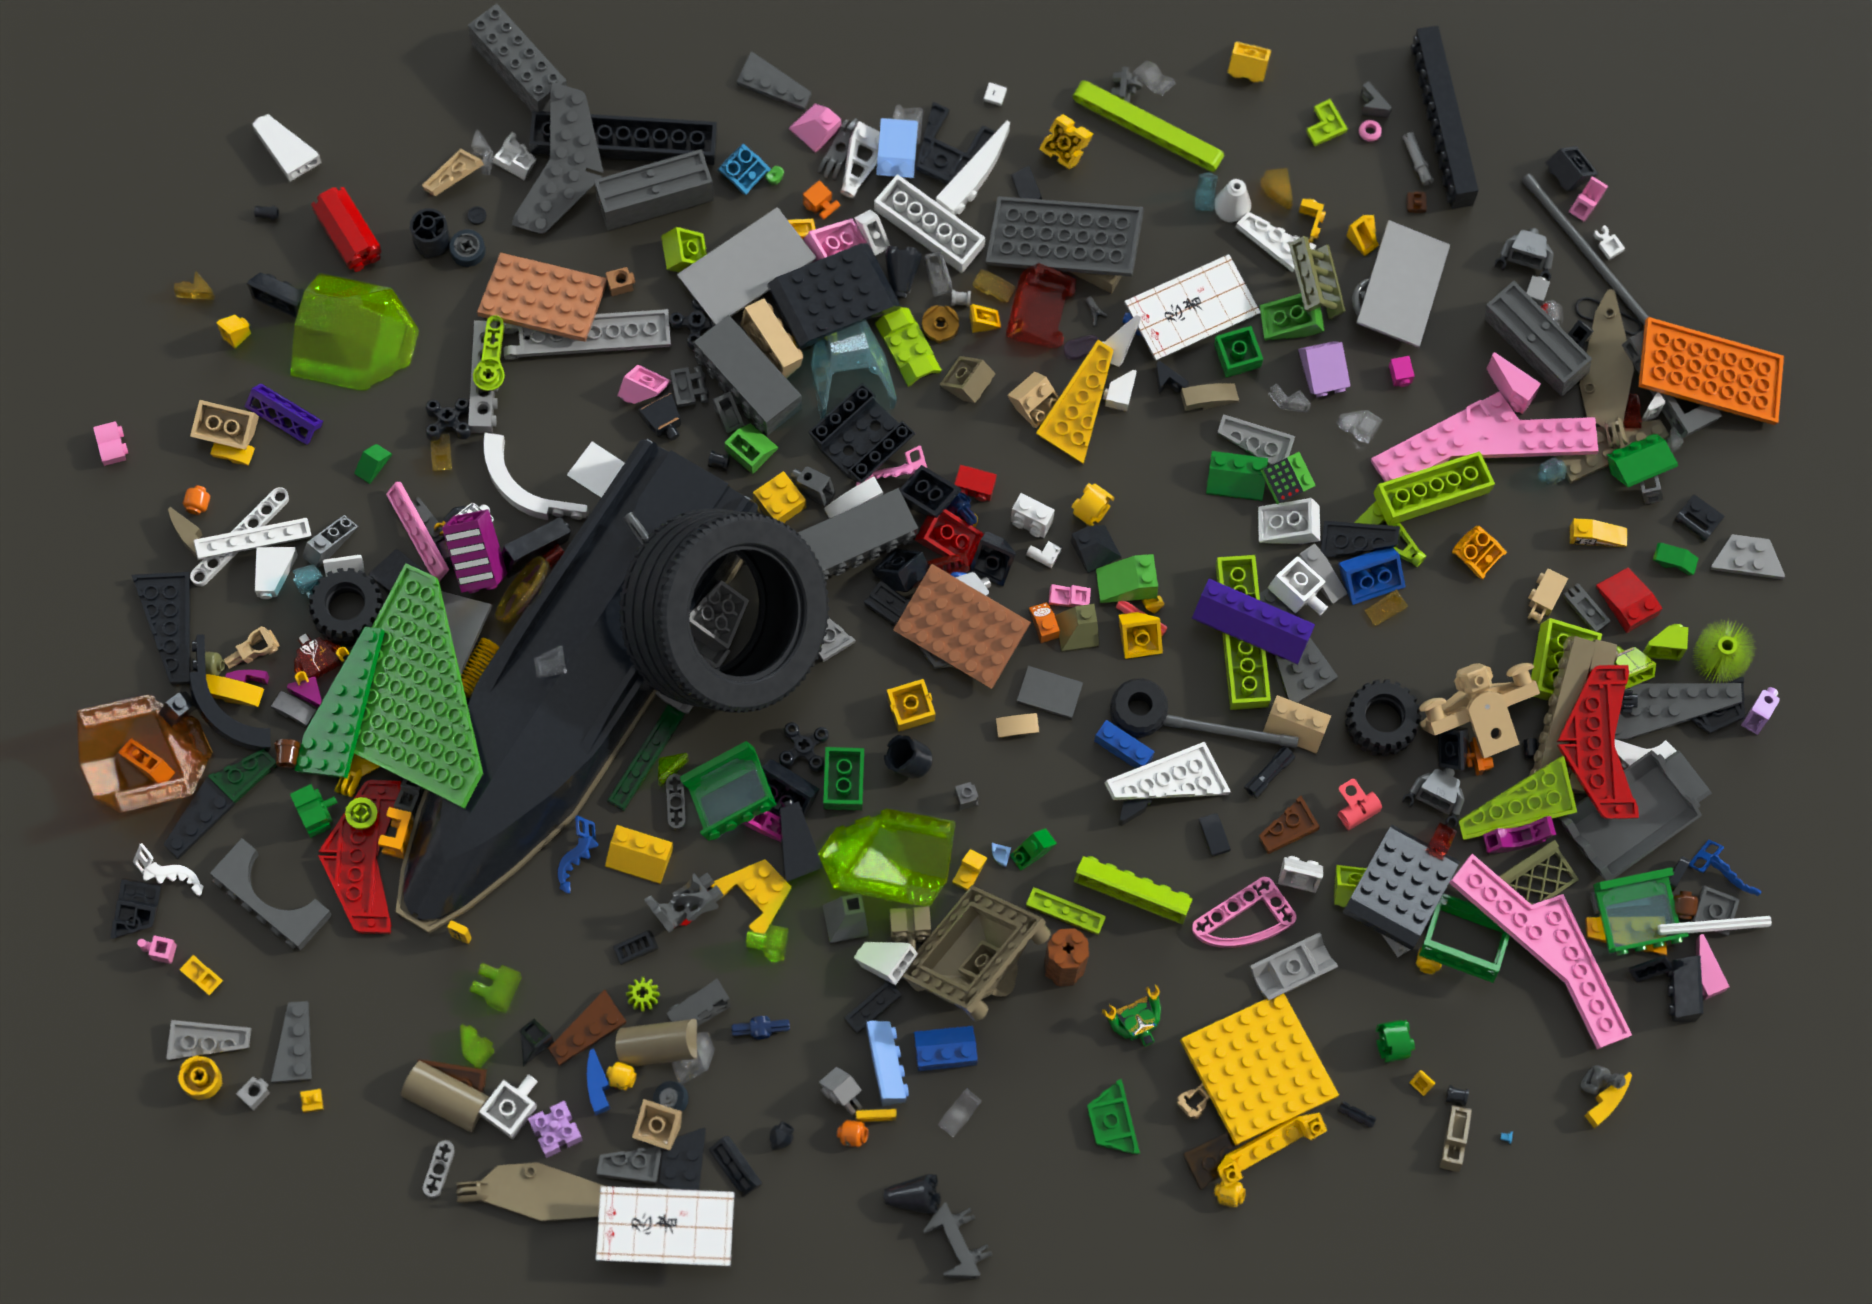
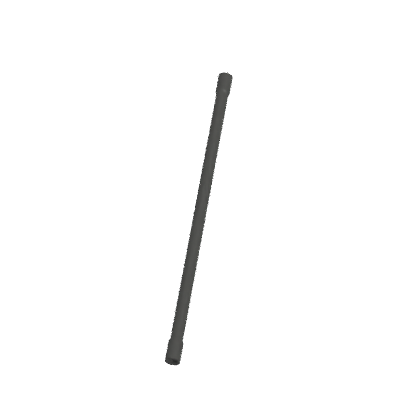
M1530 173L1527 174L1521 181L1538 198L1645 326V319L1648 318V315L1541 189Z

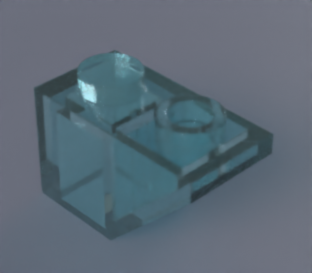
M314 564L292 571L295 577L293 581L296 584V588L301 594L305 593L309 598V595H313V586L319 585L318 580L323 575Z

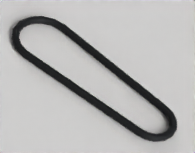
M1582 297L1576 303V312L1580 317L1594 322V319L1586 317L1579 312L1578 305L1583 300H1591L1598 304L1601 302L1591 297ZM1620 311L1621 315L1637 322L1639 325L1638 331L1629 332L1625 330V333L1629 335L1640 333L1642 329L1640 321Z

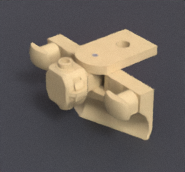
M1480 663L1458 670L1454 680L1456 688L1459 690L1447 701L1444 698H1432L1425 701L1419 707V710L1425 711L1427 716L1420 722L1421 728L1433 735H1438L1470 722L1483 758L1519 745L1507 707L1540 694L1536 681L1532 680L1529 674V670L1534 668L1531 663H1520L1511 667L1507 671V676L1512 677L1514 682L1492 683L1493 674L1491 668ZM1494 728L1499 730V735L1496 738L1491 737V731Z

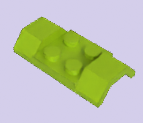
M900 308L897 311L884 315L875 323L908 387L913 385L919 378L930 373L942 372L933 355V351L909 308Z

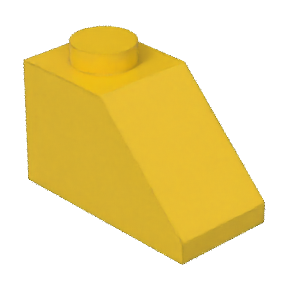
M232 315L217 322L222 338L235 349L251 334L250 324L243 317L240 319L236 315Z

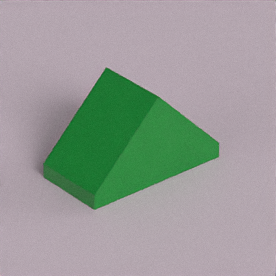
M378 444L373 445L363 451L354 474L370 484L392 456V453Z

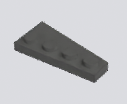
M752 51L737 80V85L801 110H805L811 97V92Z
M308 1001L288 1002L271 1083L312 1080Z

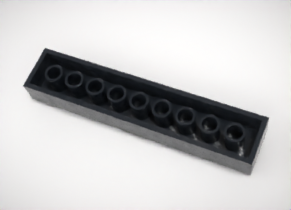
M1439 26L1418 28L1415 36H1413V44L1410 45L1411 54L1415 56V71H1418L1420 76L1418 77L1419 87L1423 89L1422 100L1428 109L1426 110V117L1431 122V136L1435 138L1434 150L1439 155L1438 166L1444 175L1442 176V183L1447 188V203L1451 204L1452 209L1473 206L1479 189Z
M532 111L529 140L531 154L550 155V112ZM590 114L600 158L662 161L702 149L706 164L715 165L717 122Z

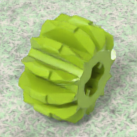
M644 977L641 978V983H638L636 979L633 980L635 986L628 985L630 991L626 992V997H629L628 1004L634 1003L633 1009L635 1010L640 1006L642 1012L645 1010L644 1006L651 1010V1003H658L656 999L660 996V993L656 991L658 986L652 985L653 981L651 979L645 983ZM641 991L646 993L644 998L640 997Z

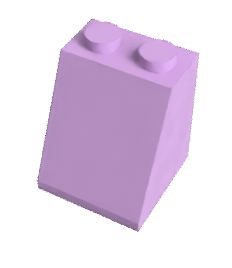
M1333 341L1298 349L1311 394H1316L1317 397L1328 395L1327 391L1334 390L1335 393L1346 391V387H1351L1342 342Z

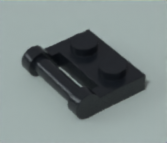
M1693 494L1674 520L1684 524L1701 537L1700 539L1705 542L1725 516ZM1688 514L1694 520H1696L1701 525L1706 527L1707 530L1705 531L1704 529H1702L1700 526H1698L1693 521L1688 519L1685 515Z

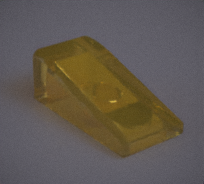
M1396 589L1366 609L1365 612L1374 625L1377 626L1407 608L1408 605Z

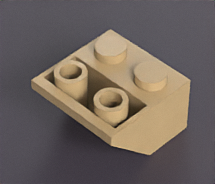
M1033 372L1007 395L1015 409L1034 428H1037L1044 422L1059 399L1047 377L1037 372Z

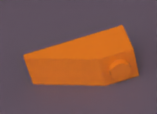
M132 738L118 752L161 787L175 774L163 759Z

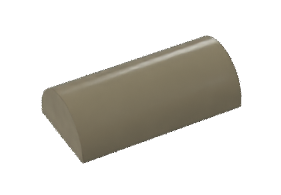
M688 1019L619 1029L616 1035L615 1046L620 1063L634 1067L697 1059V1020Z
M422 1061L417 1062L413 1067L401 1091V1097L470 1133H473L481 1116L479 1111L490 1098Z

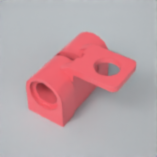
M1351 779L1339 787V791L1348 803V806L1339 811L1337 816L1348 831L1381 811L1382 804L1376 794L1370 792L1365 795L1355 779ZM1354 786L1357 793L1354 796L1347 795L1346 787Z

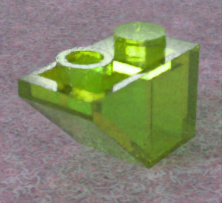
M462 1023L460 1026L462 1054L476 1068H482L495 1052L492 1047L493 1043L486 1037L480 1038L477 1035L478 1031L471 1025L466 1027Z

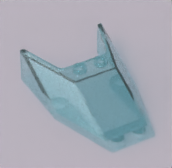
M866 320L817 340L814 344L811 368L820 419L825 417L832 375L835 372L868 368L872 373L879 375L887 389L890 408H895L897 397L886 356Z

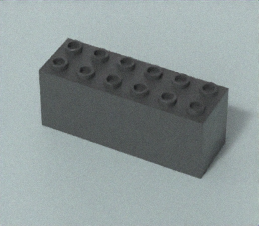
M495 4L468 24L472 46L531 111L550 112L552 84L554 82L567 86L566 79L498 4Z
M702 149L594 180L597 201L607 231L714 200L713 182Z
M1515 281L1511 282L1486 304L1485 320L1561 397L1589 374L1592 358Z
M729 315L694 341V358L700 366L704 365L706 367L708 375L719 382L718 385L723 392H731L736 406H741L744 415L755 422V427L761 433L764 432L768 436L802 409L801 394Z
M899 488L802 530L798 534L801 535L802 539L806 540V544L810 545L811 551L816 554L815 558H818V564L822 567L821 571L825 575L824 581H827L828 577L833 574L835 576L841 575L846 571L845 569L851 566L852 568L859 567L867 559L872 561L878 558L880 553L885 551L890 553L896 550L898 545L912 543L916 537L918 526Z

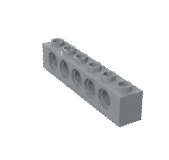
M474 321L468 421L471 433H493V427H496L497 424L494 409H497L498 400L495 398V391L498 392V388L493 391H484L478 388L473 381L474 369L482 359L487 321ZM493 321L490 327L498 328L497 321ZM492 334V341L490 344L494 345L496 339L495 335ZM482 392H488V393H489V394H488L487 396H485V397L480 396V394H481ZM483 409L488 410L486 414H479Z

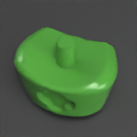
M774 166L765 177L771 185H776L782 180L784 170L779 166Z

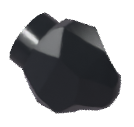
M781 1121L780 1124L772 1128L769 1139L772 1150H781L791 1144L794 1139L792 1134L794 1128L791 1125Z

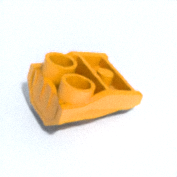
M1475 526L1468 531L1454 546L1452 551L1480 579H1483L1496 561L1507 553L1496 539L1480 526Z

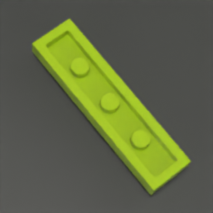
M1033 887L1026 907L1096 935H1099L1106 918L1105 915Z

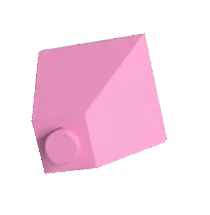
M814 104L789 129L816 153L840 130L841 119L828 107Z
M637 365L624 376L618 396L623 398L625 402L635 404L657 396L670 384L671 380Z

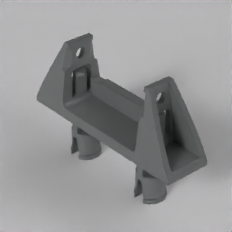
M946 1202L925 1227L923 1233L926 1234L944 1226V1231L951 1246L961 1262L960 1265H956L951 1270L944 1272V1277L979 1279L980 1273L976 1267V1262L992 1256L991 1251L982 1253L988 1249V1244L974 1251L968 1250L959 1231V1226L975 1220L974 1215L965 1217L971 1213L970 1208L956 1215L951 1214Z

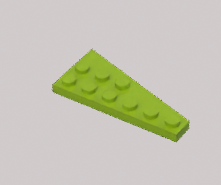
M1564 756L1559 757L1459 819L1463 840L1482 836L1497 828L1507 829L1527 825L1546 816L1556 818L1577 813Z

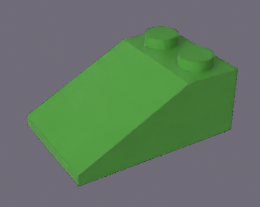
M1301 293L1260 305L1265 340L1308 337L1324 332L1321 306L1311 312L1305 311Z
M1154 554L1132 556L1096 569L1100 603L1157 599L1158 582Z

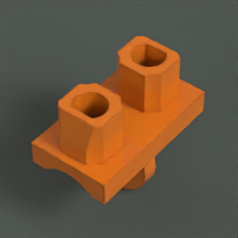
M1472 737L1466 762L1467 767H1473L1474 763L1476 776H1479L1484 771L1493 769L1494 764L1492 757L1482 758L1476 738Z

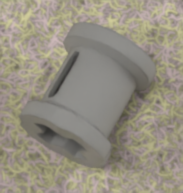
M952 290L951 306L966 305L970 307L971 291L956 292Z

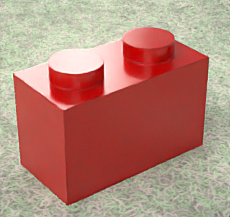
M960 465L954 485L961 488L962 493L975 497L978 501H990L997 474Z

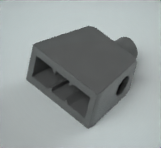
M805 467L802 472L794 469L791 473L790 478L796 481L799 491L824 508L835 495L830 477L810 467Z

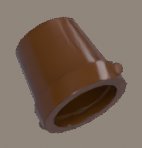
M290 739L277 740L274 743L276 765L281 768L296 767L300 742Z

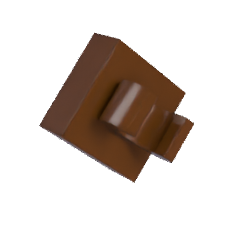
M1408 192L1407 212L1426 213V193Z

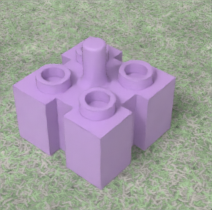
M565 1101L550 1107L551 1113L545 1116L542 1111L528 1118L536 1137L542 1136L538 1141L546 1158L560 1152L559 1146L567 1144L569 1148L583 1141L575 1122L569 1123L573 1119Z

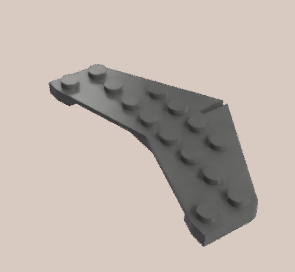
M553 82L550 91V160L514 215L512 226L539 234L546 233L595 185L594 180L602 178L600 175L586 172V169L603 173L587 98L583 91Z

